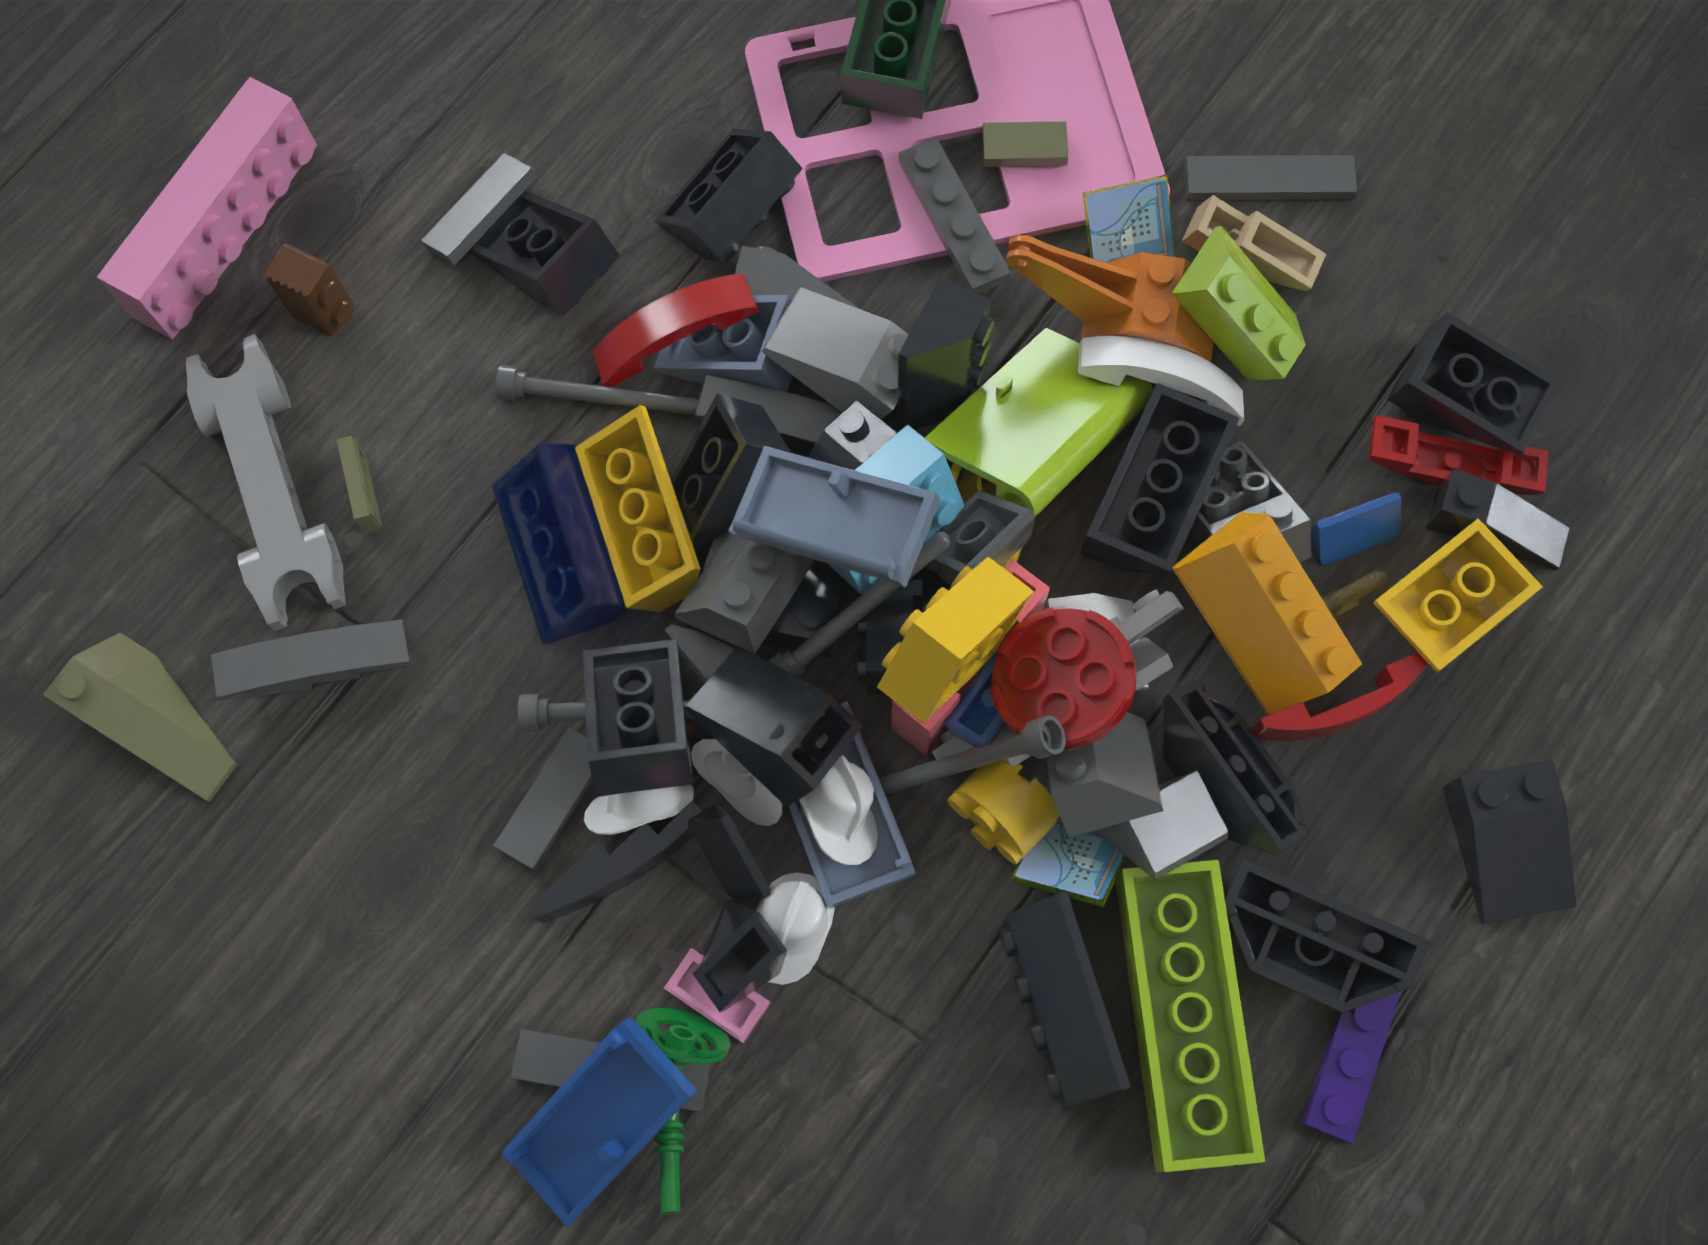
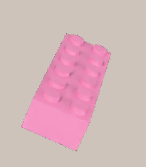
M249 77L98 274V280L132 318L173 340L178 332L189 324L193 312L204 297L215 289L218 278L230 262L238 258L242 246L253 231L264 223L267 212L276 200L287 192L291 180L302 165L310 161L317 144L292 98Z

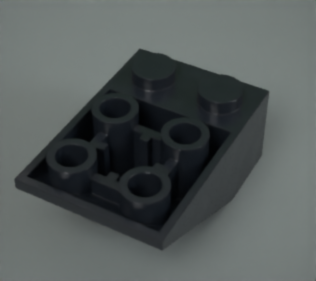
M740 646L734 648L683 707L785 807L790 806L817 788L863 727L826 691Z

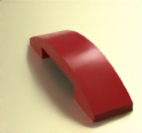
M743 274L728 275L684 287L650 303L617 325L593 351L603 386L613 387L644 371L642 359L712 323L721 331L758 312L759 310L746 277Z
M1379 415L1373 418L1368 459L1384 468L1440 485L1454 469L1497 483L1515 495H1542L1545 492L1548 451L1526 447L1524 453L1517 455L1499 448L1418 432L1419 424Z
M1415 653L1385 666L1373 678L1379 688L1378 690L1314 717H1310L1303 701L1261 718L1254 725L1252 731L1259 739L1296 741L1319 738L1348 729L1370 718L1391 703L1418 677L1428 662L1419 653Z

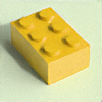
M989 557L984 559L974 569L966 566L957 575L949 591L944 587L939 589L927 604L924 613L917 609L905 621L899 631L904 636L902 643L898 642L884 658L882 666L887 670L877 688L924 724L993 657L1034 591Z

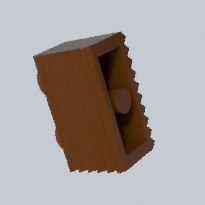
M284 244L265 271L266 280L293 319L298 318L300 322L305 321L307 325L312 324L314 329L319 328L321 332L326 331L329 336L334 335L339 327L345 325L350 319L354 301L351 300L349 293L346 292L347 289H344V285L341 284L342 281L336 276L337 273L331 268V264L289 244Z

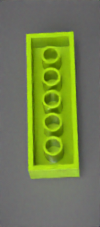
M1219 860L1184 863L1156 880L1140 867L1122 869L1115 877L1155 1172L1265 1162Z

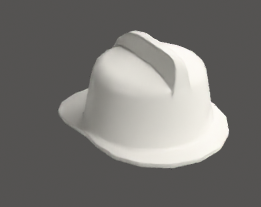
M702 739L694 744L691 758L696 770L740 814L758 825L770 826L779 821L783 814L782 803L716 739Z
M844 756L838 758L817 788L799 799L805 811L813 836L821 850L833 861L840 864L859 865L871 857L877 845L878 832L870 809L873 802L874 788L871 779L865 771L857 765L848 762Z
M690 784L600 796L595 798L586 809L584 822L588 830L599 835H613L625 832L652 821L677 815L693 800L694 788Z
M798 872L783 875L769 885L771 889L769 892L771 894L761 898L756 909L788 950L780 974L770 980V983L784 985L797 982L810 973L819 958L832 925L835 907L827 909L814 876Z

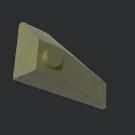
M118 633L73 656L43 695L210 802L237 766V763L211 727L198 714L185 692L167 672V668L159 657L122 633Z

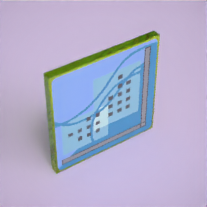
M1167 175L1082 192L1090 258L1107 263L1140 252L1175 257Z
M1059 816L1060 819L1056 822L1055 826L1020 860L1012 875V882L1055 894L1067 891L1069 898L1104 907L1126 856L1096 831L1069 838Z

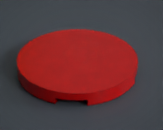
M1051 607L1038 611L1014 626L1004 637L996 651L998 655L992 671V687H990L994 705L1001 718L1014 733L1019 735L1029 721L1047 715L1055 717L1061 723L1065 732L1066 743L1064 750L1089 745L1107 735L1123 719L1135 695L1137 668L1133 652L1127 640L1110 620L1090 609L1089 611L1073 608L1054 610Z

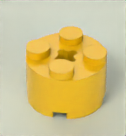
M1005 760L978 767L954 791L947 801L961 817L969 818L975 826L971 829V833L980 844L988 850H991L996 845L999 852L1008 861L1016 865L1055 826L1056 822L1060 819V815L1052 796L1036 778L1029 782L1018 773L1023 766L1017 764L1011 767Z

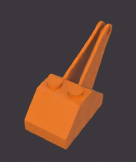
M1016 235L1010 238L1009 252L1006 257L1007 265L1022 274L1083 321L1081 340L1082 338L1095 336L1144 338L1179 347L1211 362L1214 342L1171 294L1191 265L1186 259L1140 252L1104 263L1049 245L1031 236Z

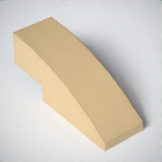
M1214 195L1197 207L1182 239L1183 243L1200 251L1215 227L1222 226L1267 281L1306 292L1312 289L1326 253L1257 210L1250 216H1246Z

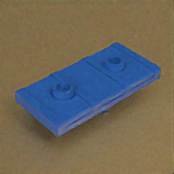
M627 1018L602 1040L505 1147L503 1156L510 1165L513 1164L564 1225L569 1227L658 1134L677 1111L692 1098L697 1090L632 1018Z

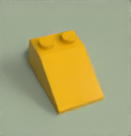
M1477 519L1376 599L1374 604L1438 673L1522 606L1543 586L1496 536Z

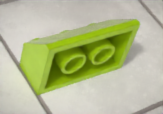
M1215 227L1171 294L1248 381L1284 379L1306 345L1296 314L1223 227Z

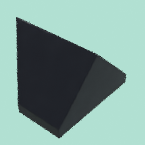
M725 899L701 964L692 974L718 1011L723 1012L779 975L788 950L759 911Z

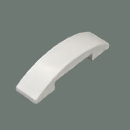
M1128 336L1082 338L1079 344L1078 374L1118 387L1126 374L1151 383H1159L1173 390L1200 398V401L1240 417L1238 426H1241L1244 421L1243 390L1224 371L1194 353L1166 343Z

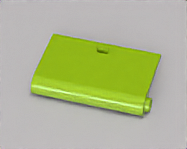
M1045 328L930 432L925 439L940 450L946 459L996 484V497L1032 510L1036 517L1146 407L1152 395L1153 387L1151 382L1127 374L1119 387L1078 374L1080 343Z

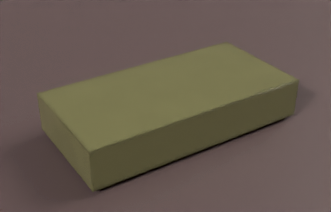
M1066 121L983 123L984 167L1067 165L1068 142Z
M352 435L336 439L354 520L366 535L381 531L382 523L366 453Z

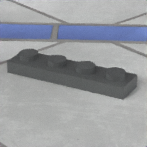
M937 137L899 152V163L967 289L980 294L1010 281L1011 272Z

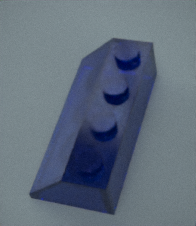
M539 443L492 486L542 644H550L609 624L629 609L626 608L575 450L577 445Z

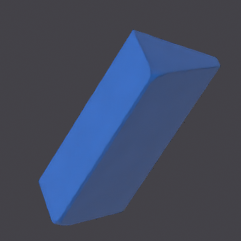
M1394 492L1317 521L1311 530V550L1318 564L1324 566L1396 539L1401 532L1402 498L1400 494Z
M996 652L945 723L950 734L974 747L990 744L1005 723L994 705L990 687H992V671L998 655Z

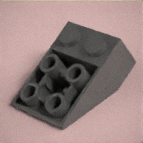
M1243 441L1227 447L1191 527V531L1198 544L1201 545L1240 512L1269 514L1299 563L1311 558V519Z

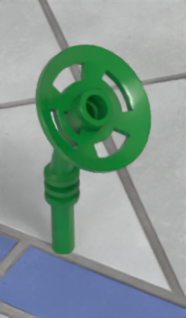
M667 1007L650 1008L642 1011L635 1021L646 1034L651 1036L653 1042L681 1073H683V1066L688 1064H713L722 1061L728 1055L730 1049L729 1038L721 1028L708 1019L685 1010ZM660 1024L673 1025L667 1030H662L659 1027ZM702 1036L712 1044L714 1050L708 1051L709 1046ZM680 1109L658 1132L659 1134L654 1137V1142L659 1144V1146L654 1148V1153L660 1155V1214L662 1215L681 1213L680 1154L684 1153V1146L679 1145V1143L684 1141V1135L679 1132L684 1130V1124L679 1122Z

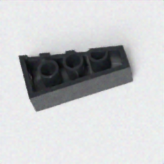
M921 570L909 579L905 588H898L858 622V637H866V653H858L857 680L866 681L867 695H886L877 688L887 670L882 666V662L898 642L902 643L904 636L899 631L908 617L917 609L922 612L923 580Z

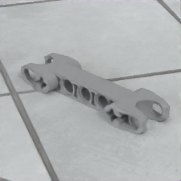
M254 334L243 338L244 363L239 371L230 377H213L199 354L186 358L187 396L194 418L203 435L210 437L221 432L223 433L257 544L256 548L237 555L239 568L244 584L255 599L267 625L274 631L287 627L286 599L291 590L302 583L313 582L318 584L320 592L325 597L326 602L331 604L333 610L345 606L346 601L343 564L333 535L325 523L307 528L273 421V414L291 408L285 383L271 363L262 342Z

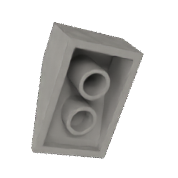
M800 287L761 352L842 413L857 400L881 420L894 409L897 403L898 354L909 334L890 320Z

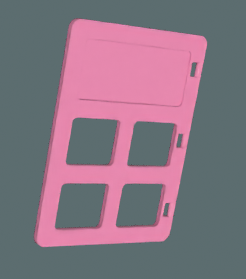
M951 0L944 31L955 30L959 34L977 94V101L925 112L922 119L869 109L872 121L868 125L808 138H799L795 135L779 68L789 63L847 52L856 17L756 37L750 40L745 47L746 62L763 130L771 131L803 168L794 179L795 184L785 196L781 197L796 261L822 282L949 255L899 163V152L935 137L942 141L982 132L983 123L1066 121L1067 165L998 167L1009 206L1005 209L979 214L995 244L1009 242L1010 238L1016 235L1033 237L1088 225L1089 217L1086 196L1091 193L1164 178L1169 197L1170 187L1109 0ZM814 38L815 47L792 51L791 43ZM872 155L881 157L900 223V230L894 233L834 246L824 244L805 175L806 171L811 168Z

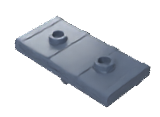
M764 446L728 532L736 538L761 543L784 550L793 555H801L835 565L840 569L862 573L905 588L939 506L940 498L936 492Z
M848 701L842 703L841 705L854 717ZM860 731L841 756H844L848 762L864 770L871 779L874 788L873 802L870 809L875 819L878 839L876 849L871 857L859 865H843L833 861L821 850L815 840L800 801L798 800L789 806L827 909L913 877L916 873Z

